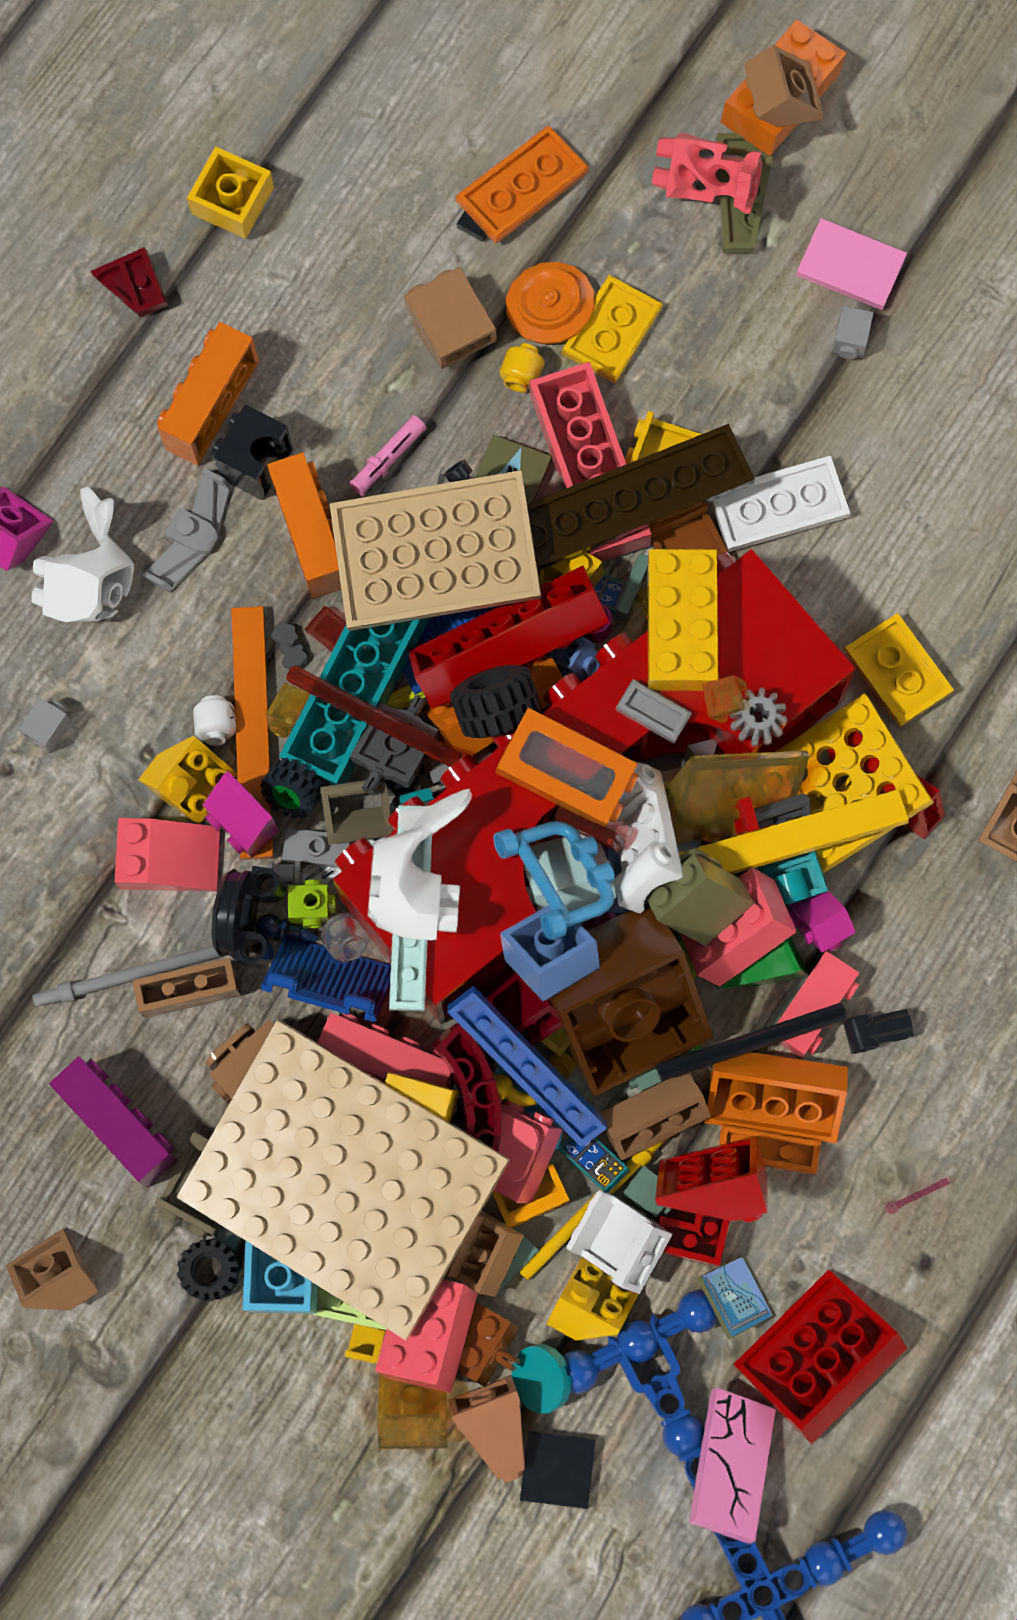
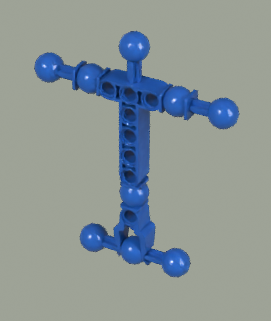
M700 1289L687 1292L678 1303V1310L661 1319L652 1314L649 1322L638 1319L628 1321L622 1326L617 1338L608 1336V1345L589 1354L582 1350H572L562 1356L567 1364L565 1367L567 1376H571L572 1385L570 1393L574 1394L589 1391L598 1380L599 1372L620 1363L632 1390L638 1394L644 1393L656 1414L663 1418L664 1421L660 1423L663 1427L662 1438L664 1445L670 1453L678 1457L679 1462L684 1461V1472L693 1491L695 1489L696 1476L691 1473L690 1464L693 1459L700 1457L705 1429L697 1417L689 1414L691 1413L689 1409L684 1410L685 1401L676 1376L680 1373V1365L667 1338L685 1329L691 1332L703 1333L716 1326L718 1318L704 1291ZM660 1348L670 1371L663 1376H654L651 1382L645 1385L640 1384L630 1362L639 1364L647 1362L655 1356ZM664 1394H672L678 1400V1408L672 1414H666L660 1409L659 1400ZM877 1511L868 1517L864 1525V1532L840 1544L837 1538L830 1539L831 1542L820 1541L813 1543L807 1548L803 1558H796L798 1563H787L770 1572L755 1542L748 1544L737 1539L728 1541L723 1538L722 1534L714 1532L740 1587L720 1597L715 1605L713 1602H710L708 1605L696 1604L688 1607L683 1611L679 1620H726L723 1618L722 1608L730 1601L737 1602L741 1608L740 1615L735 1620H754L760 1616L763 1620H786L780 1606L803 1595L809 1586L814 1589L817 1586L827 1587L834 1585L842 1578L845 1571L848 1573L853 1571L849 1564L850 1562L872 1551L881 1555L897 1553L903 1548L907 1540L908 1531L906 1524L900 1515L893 1511ZM744 1553H751L756 1560L754 1569L748 1573L741 1572L737 1566L738 1558ZM793 1569L798 1570L802 1575L801 1585L796 1589H788L784 1583L786 1573ZM758 1586H768L771 1590L770 1601L764 1605L756 1604L753 1599L754 1590Z

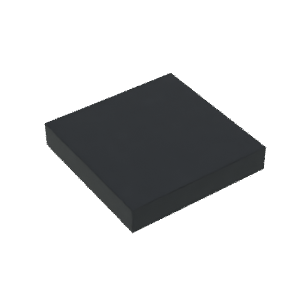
M528 1431L520 1501L588 1509L596 1439Z

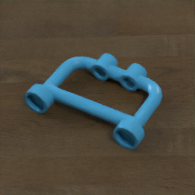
M561 821L547 822L515 834L510 829L494 834V845L499 856L505 859L519 854L552 911L541 915V926L549 940L565 936L566 927L600 916L613 905L614 892L610 883L614 881V872L609 863L606 862L598 865L593 856L598 855V845L592 836L582 838L573 826ZM556 834L564 836L570 843L574 859L578 862L581 861L584 866L589 884L592 888H597L600 893V900L568 912L528 843Z

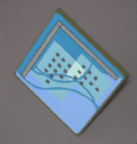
M743 1255L697 1277L728 1340L774 1316Z

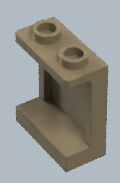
M193 1132L187 1143L190 1145L162 1196L160 1198L157 1197L155 1204L162 1207L159 1211L160 1215L175 1223L179 1217L191 1223L188 1228L189 1231L206 1239L208 1233L217 1237L222 1225L177 1198L209 1141L205 1137Z

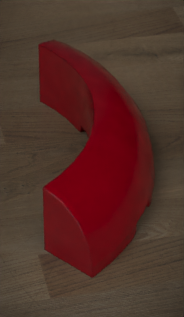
M455 1023L441 1034L431 1046L448 1066L459 1090L462 1130L494 1150L499 1151L502 1116L496 1081L480 1047L459 1023Z

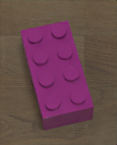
M78 1056L48 1084L131 1175L148 1188L177 1161L171 1154L176 1148L164 1135H161L158 1131L153 1134L149 1130L153 1123L136 1107L131 1110L127 1106L131 1099L114 1083L109 1086L105 1082L109 1075L91 1058L86 1062Z

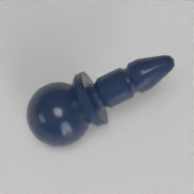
M273 914L261 916L256 923L257 933L267 940L278 938L282 942L284 936L294 940L300 939L303 942L317 941L319 939V936L309 929H301L292 925L287 926L288 919L280 921Z

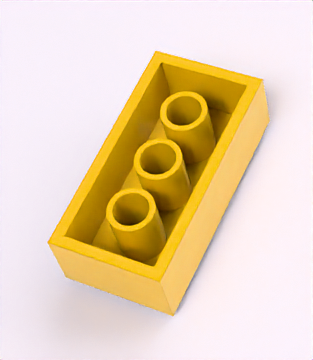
M649 549L648 688L653 691H716L718 682L717 550Z

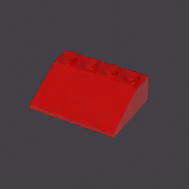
M757 1136L661 1159L655 1194L656 1204L730 1221L742 1219L743 1222H753L762 1218V1214L768 1213L767 1171Z
M828 1269L733 1365L785 1420L812 1445L890 1367L907 1347L895 1329Z

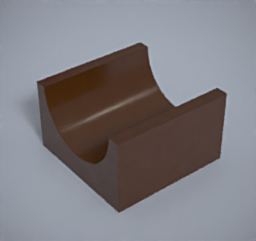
M648 901L644 903V911L641 913L629 910L588 930L587 932L596 940L600 968L549 998L569 1042L567 1051L593 1097L655 1067L658 1063L670 1060L714 1038L684 951L669 927L658 922Z

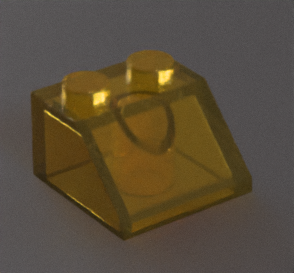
M379 1374L377 1408L379 1449L447 1448L448 1392L390 1380Z

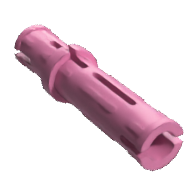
M412 415L375 456H370L366 460L367 465L349 482L351 488L360 496H365L366 492L380 477L385 478L388 475V469L419 435L427 429L426 425L418 417Z

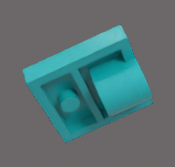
M816 850L754 868L775 880L785 905L829 891Z

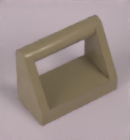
M385 779L381 780L375 791H380V807L334 814L330 812L329 799L367 793L362 789L366 780L320 787L328 845L353 842L364 837L367 839L386 837L392 833L393 829L387 822L391 814Z

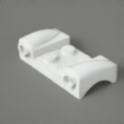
M637 762L634 773L638 774L639 777L630 793L623 792L619 803L624 806L616 822L608 821L605 827L614 830L622 872L614 879L619 906L641 913L644 911L646 896L654 888L667 882L679 880L683 877L661 771ZM610 787L607 789V791L604 793L603 797L600 800H603L606 797Z

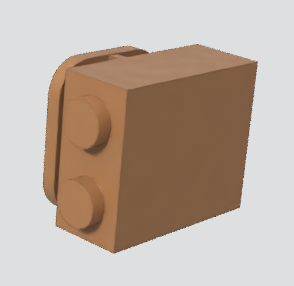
M460 267L452 271L445 270L438 274L435 280L426 285L418 284L404 295L405 307L413 320L414 327L441 369L497 341L496 328Z
M270 1019L257 1031L249 1023L243 1025L214 1051L205 1062L212 1070L210 1076L215 1080L211 1087L228 1104L234 1097L274 1026Z

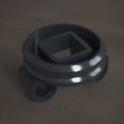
M252 866V871L238 872L236 869H232L223 876L214 902L211 928L213 948L220 957L231 956L243 966L257 968L265 967L272 961L274 957L272 944L262 935L255 933L254 930L258 902L275 903L281 900L285 894V882L274 870ZM273 878L275 880L273 889L266 893L261 892L262 883L267 879ZM255 943H262L263 950L261 954L251 958L249 955L251 946Z

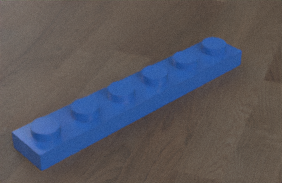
M474 986L448 1005L447 1012L580 1147H583L607 1129V1121Z

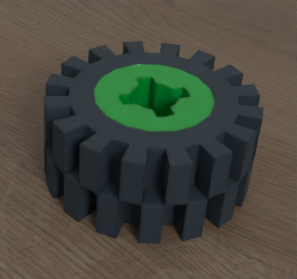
M283 758L282 760H277L262 779L260 788L263 789L261 793L263 796H268L265 799L268 804H275L273 808L276 811L280 808L285 816L291 813L292 818L297 819L300 816L303 819L311 814L320 801V787H323L320 784L322 781L320 777L314 778L316 773L313 770H306V764L302 763L299 766L297 760L292 759L289 762L288 758Z

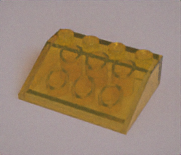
M808 750L691 756L665 789L676 843L683 844L691 840L704 839L706 842H713L720 838L738 836L734 820L739 818V810L735 809V805L740 799L750 797L753 808L756 809L797 796L809 760Z

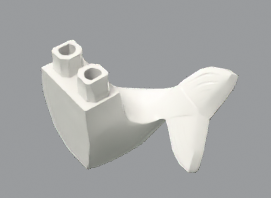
M89 487L80 489L82 507L91 531L100 547L80 554H62L56 557L42 556L33 561V573L44 577V585L40 584L34 587L32 603L43 608V615L64 622H94L114 616L118 612L114 608L120 603L122 596L127 597L133 580L134 563L108 535L113 516L114 500L107 498L101 501Z
M469 789L457 792L430 806L400 811L398 822L404 832L374 844L368 916L378 928L403 938L436 940L437 931L456 932L459 886L441 884V875L425 872L415 866L412 861V854L422 840L437 832L467 807L472 797Z

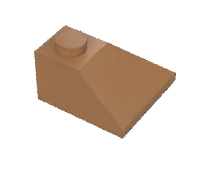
M64 1229L59 1230L6 1265L19 1300L24 1308L72 1310L99 1292L89 1269Z

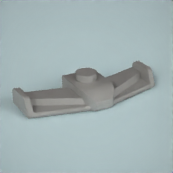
M206 468L203 469L192 512L190 513L179 507L164 533L165 538L174 543L146 572L144 571L141 575L142 579L170 593L207 554L212 552L219 540L218 534L232 485L225 478Z

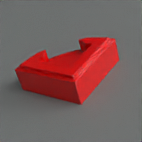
M747 797L738 800L735 809L739 810V818L734 820L736 834L739 836L760 829L751 798Z

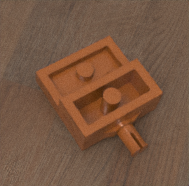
M475 1302L457 1371L485 1388L499 1364L512 1372L515 1371L517 1367L507 1362V1359L519 1365L520 1359L506 1351L517 1334L519 1327Z

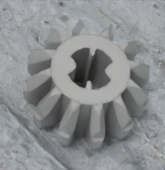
M764 688L759 689L757 697L754 696L750 689L745 691V699L736 697L734 704L737 708L731 709L729 717L735 719L731 723V730L737 731L742 729L739 740L744 741L749 735L752 737V746H757L760 737L766 745L771 744V735L780 737L783 731L779 726L786 725L787 717L781 715L786 709L785 704L774 705L778 695L773 693L769 698L764 697ZM755 712H761V717L763 718L761 723L755 722Z

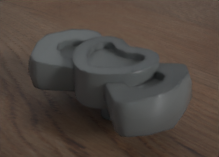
M288 623L278 625L272 631L271 639L280 644V651L284 655L282 666L290 670L299 669L306 663L308 655L303 651V647L299 643L296 627Z

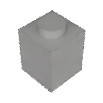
M842 306L832 352L839 354L840 357L845 359H863L873 312Z
M39 697L18 730L24 738L51 753L72 721L65 713L67 711L65 706L54 699H51L48 703Z

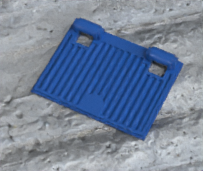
M285 936L260 989L270 993L274 986L289 989L287 998L344 1014H349L351 1007L366 1011L365 1020L374 1022L378 1018L390 989L391 965L329 947L326 948L311 942H303L300 939H290ZM334 950V952H336L337 954H343V956H335L332 952L330 953L329 951Z

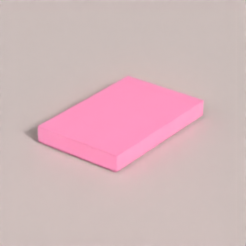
M821 218L799 265L796 276L883 310L907 253Z

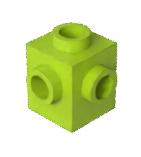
M304 880L302 885H288V919L291 924L303 923V928L313 929L323 927V923H330V913H336V895L330 894L327 884L322 885L321 880ZM317 902L314 906H309L310 903Z

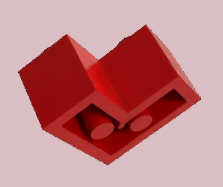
M695 1213L693 1224L661 1216L658 1225L672 1233L662 1254L717 1268L720 1266L730 1220Z

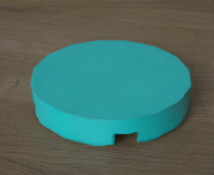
M546 1344L531 1345L520 1351L516 1358L520 1359L519 1365L513 1363L517 1369L511 1374L519 1400L529 1410L538 1414L551 1413L564 1406L570 1396L572 1382L571 1376H567L565 1369L567 1364L561 1354L555 1348Z

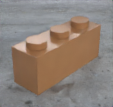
M230 958L132 980L138 1011L144 1018L241 996L235 966Z
M690 1073L665 1080L599 1113L607 1121L605 1133L621 1161L711 1117L704 1096Z

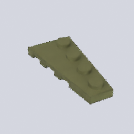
M717 133L715 141L727 144V151L723 152V155H738L745 158L748 152H761L762 172L751 213H743L738 208L733 207L735 198L732 196L719 195L723 254L754 253L773 154L771 156L765 154L738 133ZM724 169L717 170L718 180L722 183H727L730 179L728 172Z

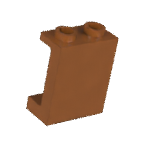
M707 503L649 526L651 531L650 544L653 549L717 550V556L728 552L707 512Z

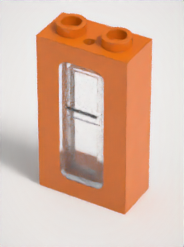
M527 708L495 772L602 828H605L608 821L616 822L624 806L619 803L623 792L630 793L639 777L638 774L634 773L637 763L530 708Z

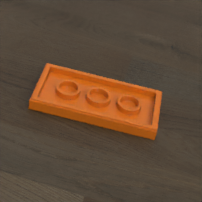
M548 125L457 194L455 201L482 228L490 239L497 244L588 174L589 167Z

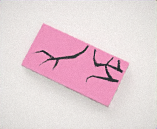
M720 1388L711 1390L689 1523L748 1544L755 1542L776 1409Z

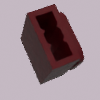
M510 965L480 986L482 995L533 1047L562 1027L549 998L542 1001Z

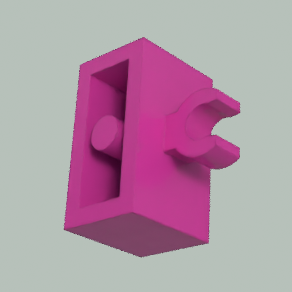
M829 891L786 905L795 929H799L801 936L808 945L813 943L822 953L827 949L830 952L842 945V940L856 933L846 908Z

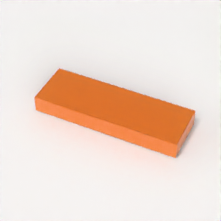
M728 1125L721 1126L719 1145L757 1136L765 1167L811 1175L817 1174L821 1141Z

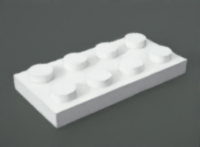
M831 456L754 477V484L711 501L728 552L839 521L850 516V511Z

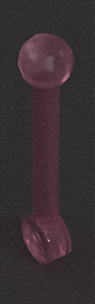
M944 1178L897 1202L889 1201L885 1205V1211L888 1214H895L898 1208L950 1183L947 1178Z

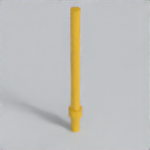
M667 1139L632 1155L625 1163L630 1171L609 1194L613 1195L640 1167L646 1166L653 1159L651 1155ZM595 1194L519 1271L527 1280L571 1238L573 1231L578 1227L588 1209L589 1202Z

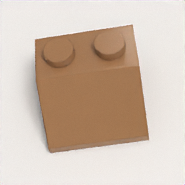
M775 45L770 46L744 63L747 75L745 79L754 100L753 110L760 120L778 127L817 121L824 117L809 63Z

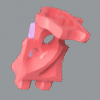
M682 132L675 138L661 137L658 140L656 154L660 157L670 158L671 165L670 168L655 167L652 185L667 189L666 197L693 199L712 203L715 196L730 195L735 198L733 207L738 208L743 213L750 214L761 178V152H748L745 158L738 155H723V152L727 151V144L719 141L706 140ZM707 149L711 150L714 155L700 157L699 152L700 150ZM724 169L727 171L730 178L727 183L719 181L715 176L716 170ZM694 181H701L706 186L705 190L695 189L693 186Z

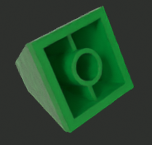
M790 936L722 986H715L718 990L723 988L728 991L802 979L809 976V973Z

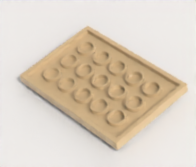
M522 470L329 503L346 625L349 631L524 602L532 599H542Z

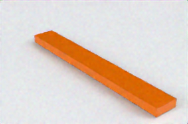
M264 607L231 608L237 780L272 816V803H267L265 799L268 796H263L261 793L263 788H260L262 779L270 770ZM273 838L252 857L243 851L240 854V859H274Z

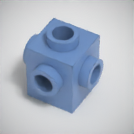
M583 637L574 639V642L565 648L552 650L549 655L554 660L563 678L570 673H574L581 682L586 680L601 666L595 659L597 654L595 649L597 646Z

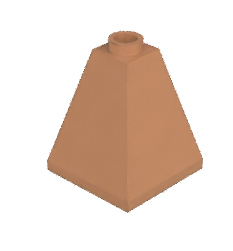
M509 1375L487 1384L486 1388L481 1386L448 1399L454 1423L499 1480L503 1479L504 1482H510L521 1477L522 1471L525 1469L520 1402L512 1376Z

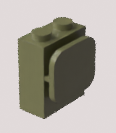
M690 849L679 856L683 877L654 888L646 896V900L658 922L706 946L755 903L742 880L723 870L716 858L699 849Z

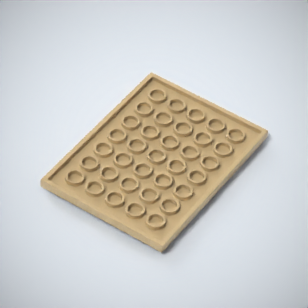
M277 1020L177 1198L404 1340H407L511 1159L428 1111L284 1022Z

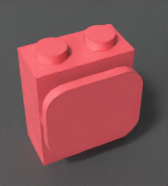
M507 1099L500 1102L502 1123L498 1152L511 1160L497 1182L494 1191L517 1203H531L535 1198L563 1129L552 1124L554 1119L551 1116L538 1111L532 1114L525 1110V1106H518Z

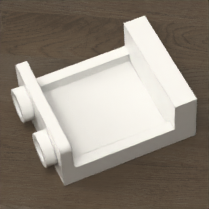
M598 1190L589 1202L588 1209L578 1227L573 1231L567 1249L583 1256L612 1277L611 1281L619 1287L640 1294L669 1242L672 1233L619 1197Z

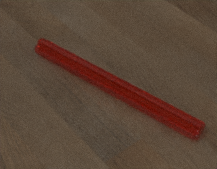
M296 665L289 669L286 680L289 683L433 759L451 767L462 758L460 751Z

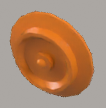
M561 262L539 263L524 270L512 282L506 296V315L513 329L526 340L539 344L561 343L576 336L588 324L595 308L594 290L587 276L576 267Z

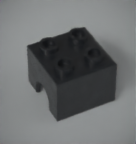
M244 405L240 413L235 411L228 423L230 430L224 439L219 438L213 447L212 455L221 477L225 478L231 485L263 500L272 485L267 483L268 480L265 479L266 474L264 473L266 466L260 462L268 457H275L279 460L287 458L293 451V446L287 425L248 405Z

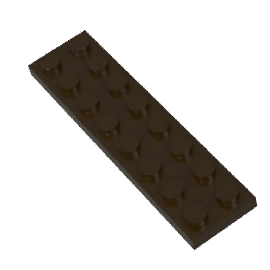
M729 423L527 504L537 570H542L754 484L755 478Z

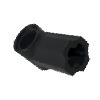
M907 1009L872 1016L871 1014L861 1015L843 1021L851 1054L874 1050L882 1044L901 1041L914 1036L911 1017Z

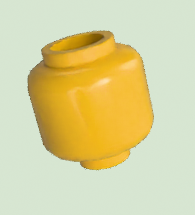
M522 343L520 346H513L506 351L499 375L504 380V386L515 392L525 393L529 390V381L541 376L545 361L538 354V349L535 346Z

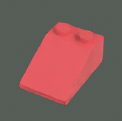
M118 818L115 865L116 885L120 890L217 892L221 829L216 831L209 825L151 818Z

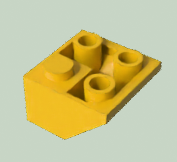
M191 736L157 754L138 780L167 804L194 823L200 824L208 814L203 804L221 777L227 771L234 778L237 776V773L200 740Z
M581 1257L546 1324L574 1340L618 1335L638 1293L619 1287L611 1281L612 1277Z

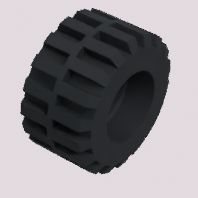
M505 665L482 671L461 682L450 693V699L462 733L470 738H487L513 731L518 728L527 708L538 713L542 708L530 671L522 665Z

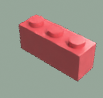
M825 951L778 1023L840 1003L843 997L849 1001L860 985L854 981L859 972L828 951ZM822 1028L778 1043L802 1059L806 1052L813 1055L822 1042L823 1038L818 1035Z

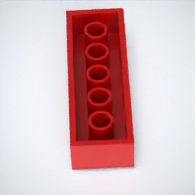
M582 565L540 586L542 599L501 605L409 650L408 653L414 677L431 708L451 704L450 693L453 689L477 673L499 666L523 665L527 662H537L546 653L556 648H565L571 645L574 639L585 634H594L600 631L605 624L609 623L610 621L584 566Z

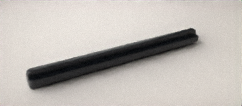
M837 1003L658 1063L656 1071L660 1080L665 1081L847 1019V1012L843 1003Z

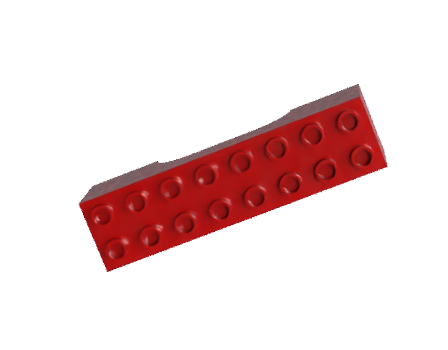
M752 549L736 561L728 552H724L717 556L718 682L716 691H655L692 713L674 744L616 711L618 703L632 680L648 687V630L634 642L625 632L611 639L595 656V659L601 666L583 682L574 673H570L559 680L544 696V700L548 703L549 707L542 715L630 760L636 759L642 764L658 756L685 753L688 745L714 739L717 745L713 760L728 767L744 781L758 770L757 763L802 735L842 703L856 668ZM764 688V697L769 698L773 693L778 695L774 705L785 704L786 709L781 715L787 717L786 725L779 726L783 731L780 737L771 735V744L766 745L760 737L757 746H752V737L749 735L744 741L739 740L742 729L737 731L731 730V723L735 719L729 717L731 709L737 708L734 704L736 697L745 699V691L748 689L757 697L759 689ZM755 712V722L761 723L763 719L761 712ZM517 729L493 736L492 740L498 748L479 764L471 755H466L449 767L440 777V781L446 789L429 804L425 805L419 796H415L401 805L430 806L465 789H469L472 794L467 807L457 817L432 834L431 873L441 875V884L459 886L456 932L437 931L436 940H427L425 1006L439 1024H442L451 1016L447 1012L450 1003L473 986L481 992L480 986L509 966L504 958L500 933L536 913L526 890L523 872L524 862L519 854L502 859L494 845V834L505 829H510L515 834L547 822L558 821V817L567 810L495 773ZM538 731L531 732L519 755L522 762L598 800L594 784L605 781L609 769ZM399 807L387 820L394 830L385 838L398 833ZM364 837L351 844L336 858L334 863L341 873L333 878L342 904L391 963L393 933L378 928L368 916L374 847Z

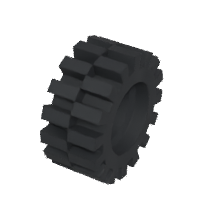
M202 1239L197 1243L193 1242L187 1250L182 1252L181 1260H178L179 1272H177V1277L180 1279V1285L190 1296L199 1300H220L225 1295L230 1294L233 1291L232 1288L239 1281L238 1274H240L238 1257L230 1247L218 1240ZM214 1257L221 1264V1275L213 1283H203L196 1275L197 1264L203 1258Z

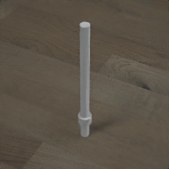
M213 946L77 983L72 984L71 981L57 984V988L33 994L32 997L35 1007L57 1001L66 1003L75 1000V996L219 958L220 956L215 952Z

